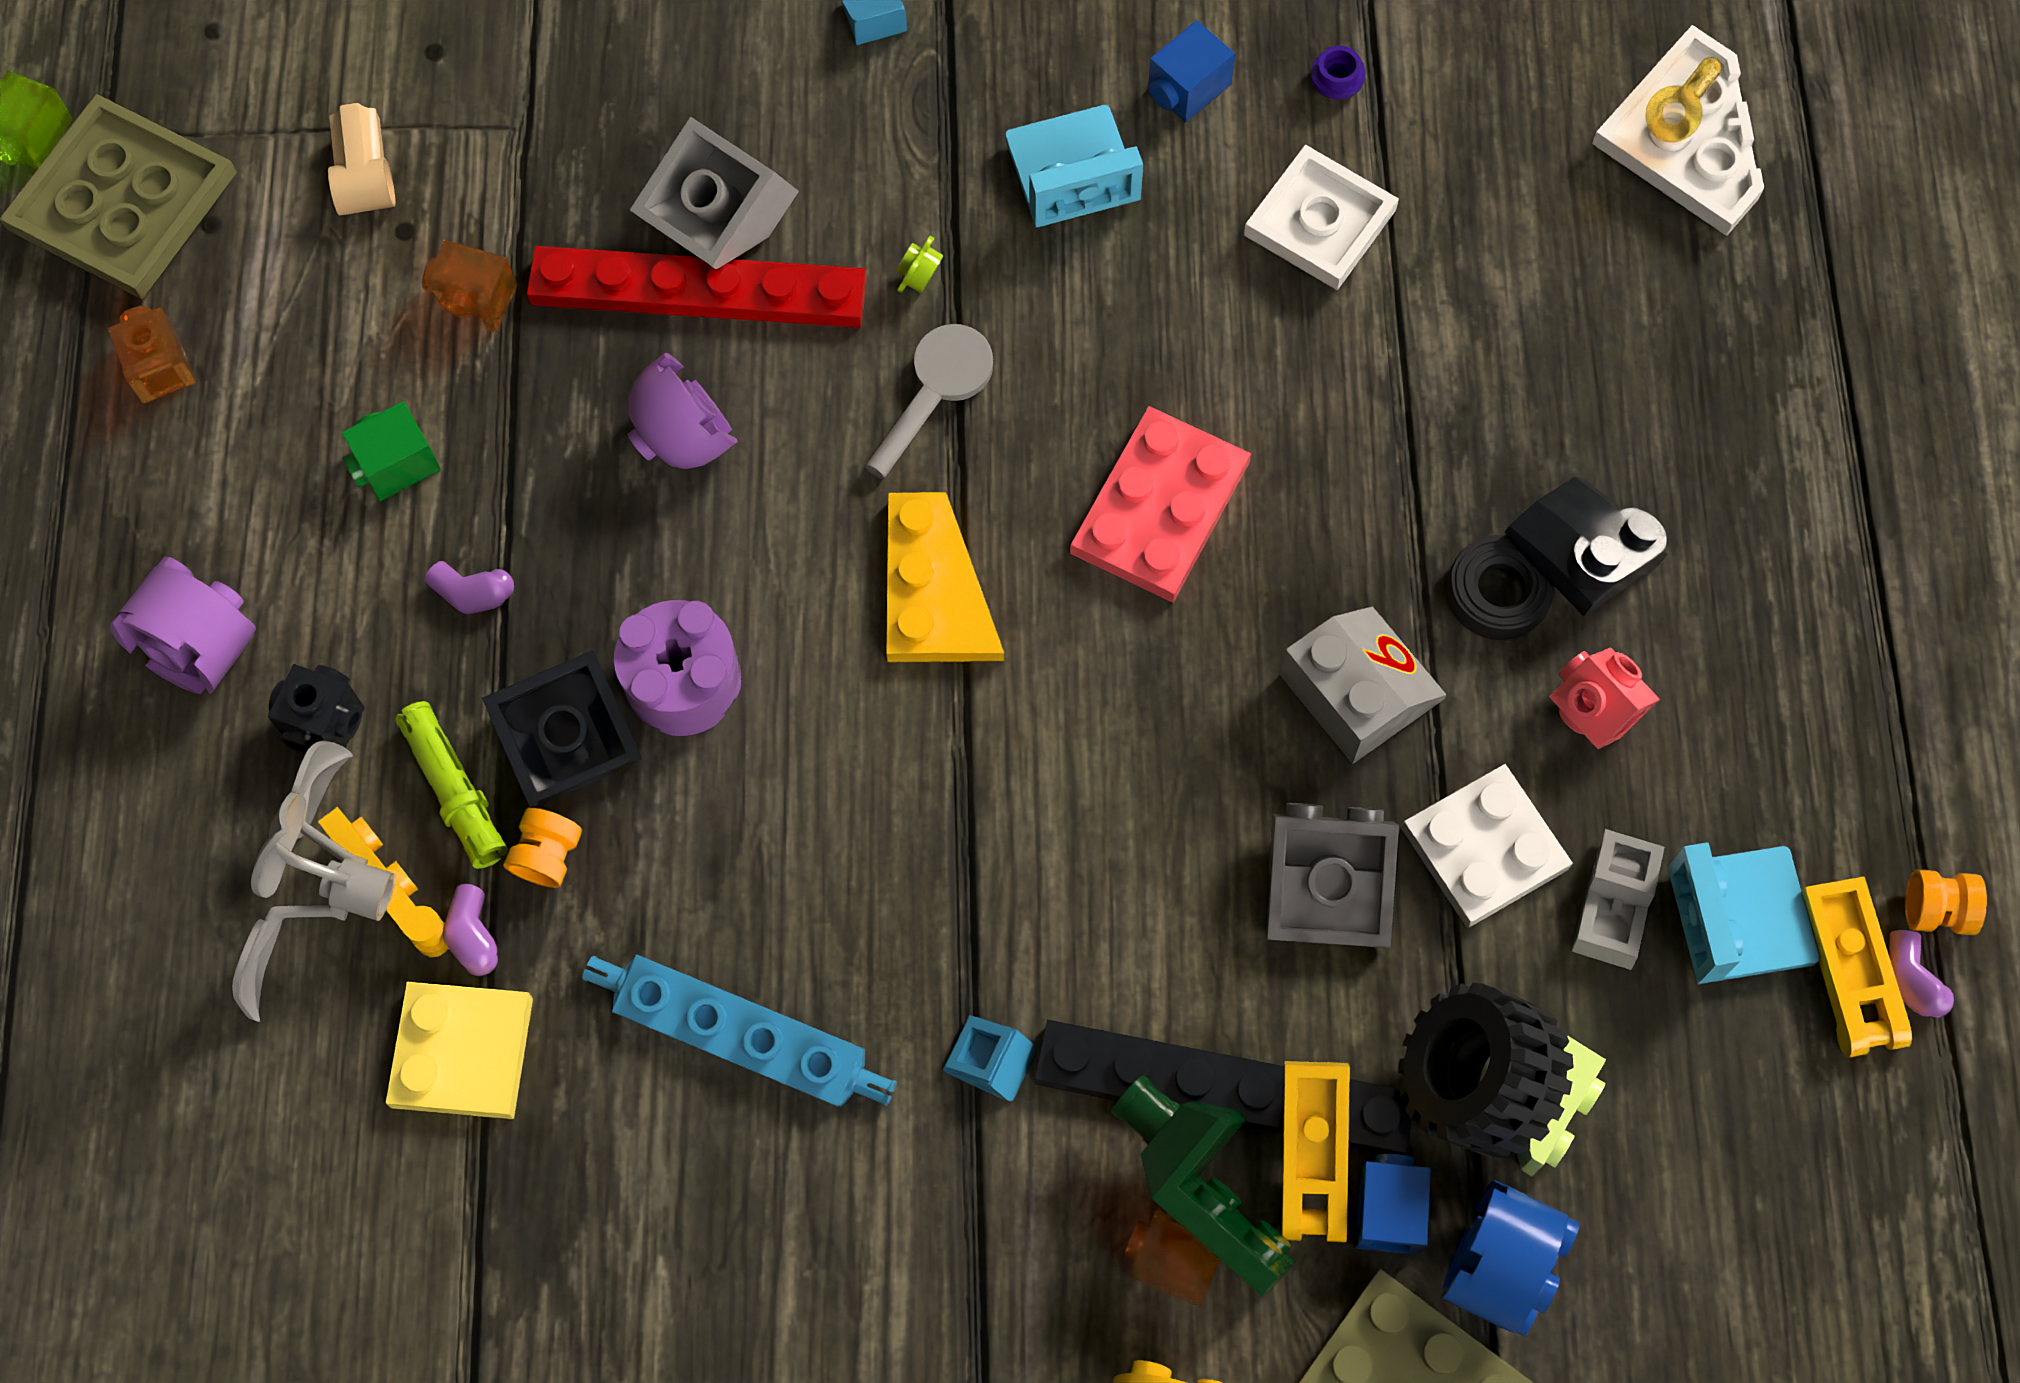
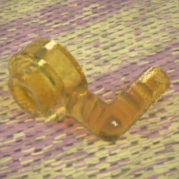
M1705 58L1683 86L1672 85L1664 87L1651 97L1646 107L1645 118L1648 129L1657 139L1668 143H1677L1688 139L1697 131L1703 114L1700 99L1721 75L1722 65L1717 58ZM1671 103H1678L1685 109L1684 119L1675 125L1668 124L1662 115L1664 108Z

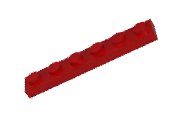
M535 246L527 296L531 306L862 328L867 275L866 268L733 259L720 268L715 269L699 257Z

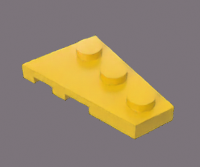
M946 492L888 493V662L1005 661L1004 650Z

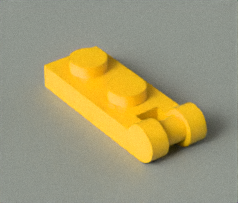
M336 807L317 821L332 841L351 854L367 859V865L395 874V886L386 909L387 912L423 955L438 957L444 954L449 949L443 939L445 923L431 907L414 905L409 896L416 892L418 888L397 861L387 868L382 864L374 852L383 844L364 819L359 817L353 823H350L342 811Z
M1865 877L1805 887L1802 890V895L1819 953V965L1836 1018L1837 1039L1842 1053L1847 1058L1866 1055L1870 1047L1885 1045L1888 1050L1909 1047L1912 1042L1910 1023ZM1875 1003L1879 1020L1865 1023L1860 1006Z
M1284 1061L1282 1236L1286 1240L1301 1241L1302 1234L1326 1235V1240L1329 1242H1346L1349 1063ZM1302 1194H1327V1208L1302 1209Z

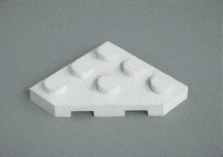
M1692 25L1598 129L1592 144L1726 236L1758 201L1764 189L1760 168L1756 169L1752 151L1754 136L1747 102H1742L1738 83L1741 73L1737 54Z

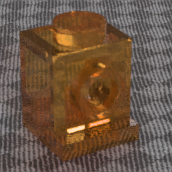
M444 240L437 257L431 258L428 261L422 277L423 289L434 293L439 305L443 309L463 318L470 317L471 314L482 317L486 329L493 332L498 331L517 288V283L506 257Z
M145 306L128 309L120 316L119 324L108 328L122 364L125 379L143 404L196 383L176 329L162 307L155 310Z

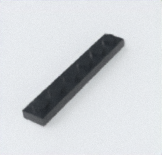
M1047 1019L1035 1085L1118 1101L1127 1089L1141 1075L1145 1074L1152 1081V1084L1173 1102L1176 1101L1182 1105L1194 1101L1239 1110L1248 1118L1242 1126L1283 1134L1284 1066ZM1349 1079L1348 1147L1381 1154H1407L1412 1120L1405 1110L1409 1101L1401 1098L1398 1088Z

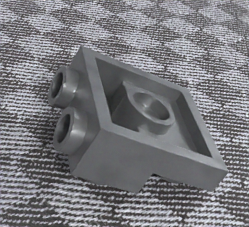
M1287 803L1286 815L1272 814L1268 872L1270 882L1266 927L1267 940L1391 948L1399 825L1395 822L1384 821V810L1375 808L1347 807V819L1322 817L1323 806Z

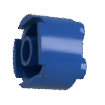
M1493 1180L1475 1210L1484 1214L1483 1217L1478 1215L1470 1229L1466 1228L1460 1239L1443 1283L1442 1289L1445 1291L1441 1295V1299L1513 1334L1518 1333L1525 1337L1531 1329L1537 1313L1544 1314L1554 1298L1560 1277L1551 1272L1558 1256L1565 1258L1569 1253L1577 1236L1580 1223L1541 1201Z

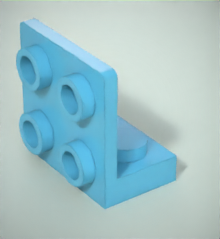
M1101 105L1006 131V143L1036 228L1141 200L1143 162L1137 146L1124 148L1109 106Z
M1709 843L1684 846L1668 866L1697 984L1813 966L1819 961V953L1791 851L1788 847L1781 846L1712 857Z

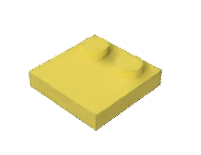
M407 982L386 1104L393 1109L514 1119L533 1001L529 992Z

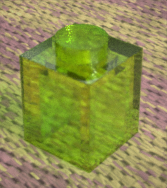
M9 70L6 71L0 80V161L9 165H16L17 162L38 169L55 148L73 118L54 88Z

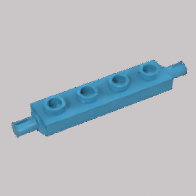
M637 954L625 969L597 958V956H592L587 963L588 966L608 974V977L585 969L583 980L615 992L612 1012L836 1106L841 1107L854 1092L882 1103L886 1107L891 1101V1095L871 1088L870 1085L874 1084L894 1092L897 1081H892L863 1069L865 1066V1048Z

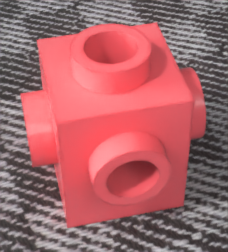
M1611 647L1591 656L1586 651L1575 656L1558 674L1564 682L1549 696L1560 708L1559 714L1564 723L1573 731L1584 734L1597 749L1620 739L1660 700L1641 680L1642 672L1636 663L1628 656L1615 652Z

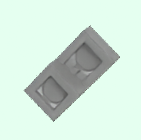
M1605 829L1589 880L1572 952L1632 970L1638 958L1648 907L1655 895L1665 847Z

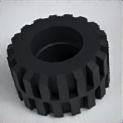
M1473 982L1470 987L1464 984L1455 985L1450 988L1449 996L1442 993L1436 995L1430 1000L1431 1009L1428 1012L1421 1010L1413 1020L1417 1026L1412 1034H1406L1402 1045L1407 1047L1405 1058L1399 1059L1398 1073L1404 1075V1081L1398 1086L1401 1098L1409 1101L1405 1109L1411 1120L1420 1122L1419 1128L1425 1133L1485 1156L1488 1154L1496 1158L1508 1157L1510 1151L1521 1154L1529 1150L1531 1139L1541 1142L1550 1133L1547 1125L1551 1119L1559 1121L1565 1109L1560 1106L1563 1095H1570L1573 1081L1567 1079V1071L1574 1068L1573 1054L1564 1051V1048L1570 1042L1565 1030L1556 1027L1558 1020L1551 1013L1542 1010L1541 1007L1483 983ZM1490 1057L1487 1071L1485 1073L1484 1078L1480 1082L1482 1070L1484 1068L1485 1063Z

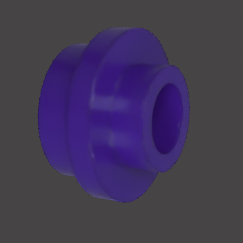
M1333 46L1326 49L1314 60L1311 69V81L1314 88L1323 96L1338 100L1354 96L1362 88L1366 73L1365 66L1353 49L1346 46ZM1338 73L1345 78H1336L1331 76V74Z

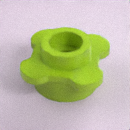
M930 235L922 248L912 242L895 271L904 276L897 290L900 293L904 291L906 286H909L921 294L944 255L930 247L934 240L933 236Z

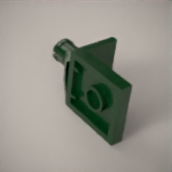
M1145 1074L1141 1075L1121 1096L1111 1112L1118 1119L1124 1120L1147 1144V1147L1140 1155L1151 1198L1263 1297L1283 1278L1296 1262L1286 1253L1291 1247L1290 1243L1281 1233L1265 1221L1261 1220L1256 1226L1237 1209L1242 1203L1241 1200L1221 1181L1212 1177L1207 1183L1200 1177L1202 1172L1248 1118L1239 1110L1191 1101L1180 1105L1176 1101L1173 1102L1156 1088Z

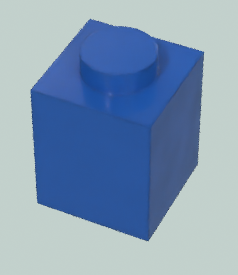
M1196 20L1150 58L1148 90L1154 101L1161 108L1167 111L1172 110L1186 123L1232 84L1235 53Z

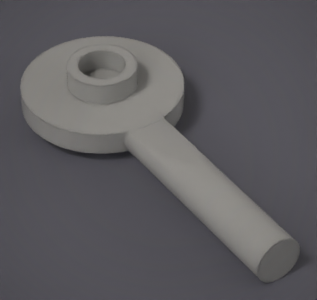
M948 324L933 329L922 338L914 356L915 373L922 388L866 464V468L871 474L880 479H884L941 399L949 401L964 400L976 395L987 385L993 372V354L988 341L977 330L961 324Z

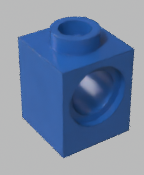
M1400 1154L1376 1155V1162L1366 1161L1359 1172L1355 1249L1413 1255L1421 1253L1427 1246L1431 1168L1414 1166V1158Z

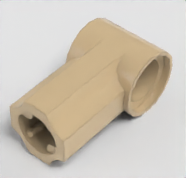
M359 103L339 106V110L329 116L334 166L328 168L331 195L338 215L395 207L394 185L389 165L384 158L380 118L376 109L364 107Z

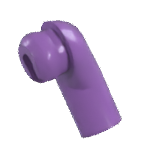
M439 561L429 569L424 579L426 585L464 614H474L494 609L502 605L505 599L510 598L514 592L512 577L501 569L463 577L446 562Z
M461 884L454 891L443 928V939L451 953L470 974L483 976L493 971L498 963L495 941L479 920L485 893L479 887L472 884Z
M1908 930L1890 932L1888 955L1903 1002L1921 1016L1937 1018L1945 1016L1953 1007L1954 996L1950 988L1943 985L1938 978L1920 965L1921 934Z

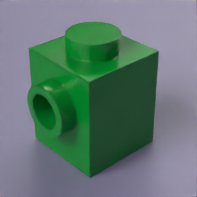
M404 401L382 412L369 413L361 417L353 427L342 432L352 451L342 457L358 487L370 483L379 501L441 471L429 444Z

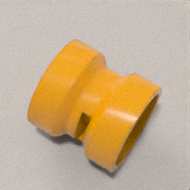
M527 808L519 824V829L522 833L518 845L509 849L503 866L510 873L529 882L546 887L559 888L567 871L564 863L568 851L576 848L582 829L575 822L553 812L537 808Z
M1915 869L1911 873L1905 896V915L1910 929L1932 932L1938 926L1949 927L1956 934L1977 935L1980 932L1984 923L1987 906L1986 887L1981 875L1958 873L1953 878H1942L1936 871Z

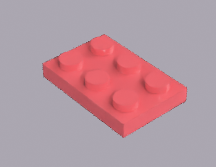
M1148 406L1070 546V554L1174 603L1247 469L1251 453Z

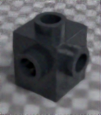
M293 664L286 680H281L277 683L269 700L270 713L268 718L282 734L281 742L303 754H306L314 743L322 740L334 742L346 748L349 740L353 738L359 728L362 713L365 709L349 685L350 679L343 673L324 665H317L313 671Z

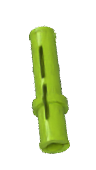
M416 702L401 710L403 714L396 715L395 722L408 741L426 779L438 797L441 805L439 814L447 827H453L474 868L480 869L495 864L501 860L500 856L507 854L508 847L494 827L486 810L489 804L481 790L476 791L469 781L461 762L448 738L443 733L429 702Z

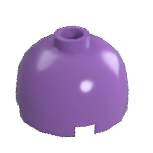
M664 353L642 371L634 380L628 393L627 411L635 429L628 433V437L636 449L648 461L658 456L671 467L689 469L706 465L738 443L737 438L728 434L732 430L731 426L696 380L693 382L689 380L682 382L676 373L684 367L669 353Z

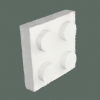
M1305 145L1247 221L1244 236L1338 290L1396 211L1399 198Z
M1506 764L1404 821L1401 827L1467 929L1568 871L1573 864Z

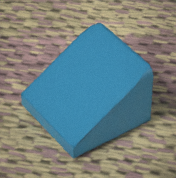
M841 0L856 45L907 31L906 10L901 0Z
M969 1015L943 1070L947 1074L998 1098L1013 1101L1037 1049L1018 1030Z

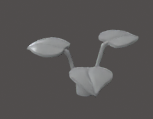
M318 741L306 752L298 770L292 792L286 796L276 812L270 826L269 838L263 844L253 868L251 888L257 896L268 898L275 893L284 868L288 864L322 877L319 895L329 899V905L274 906L269 910L265 920L259 919L252 928L235 970L232 990L234 1000L249 1019L260 1022L259 1001L264 972L283 919L334 917L345 921L348 912L379 921L383 917L393 894L396 880L394 873L367 865V859L351 854L310 826L333 776L349 758L353 757L349 750L334 742ZM306 836L341 860L342 863L332 860L328 866H324L298 856L291 851L297 839Z

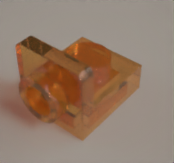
M1156 1209L1150 1224L1138 1220L1124 1256L1135 1260L1130 1278L1201 1308L1220 1259L1186 1228L1167 1220V1213Z

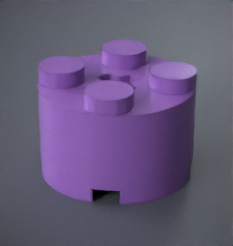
M163 557L159 564L153 567L109 626L114 638L130 654L138 645L151 658L145 665L146 667L176 686L197 694H201L205 688L209 694L213 693L253 639L254 632L256 631L255 625L239 611L244 601L234 590L217 581H214L210 587L194 578L192 572L186 566L171 557Z
M669 600L653 604L622 622L615 646L614 665L618 680L633 713L643 722L645 721L649 725L658 728L660 732L672 736L694 735L717 725L725 717V712L733 700L737 698L741 689L740 665L731 635L724 622L706 603L684 600ZM675 666H683V670L673 672Z

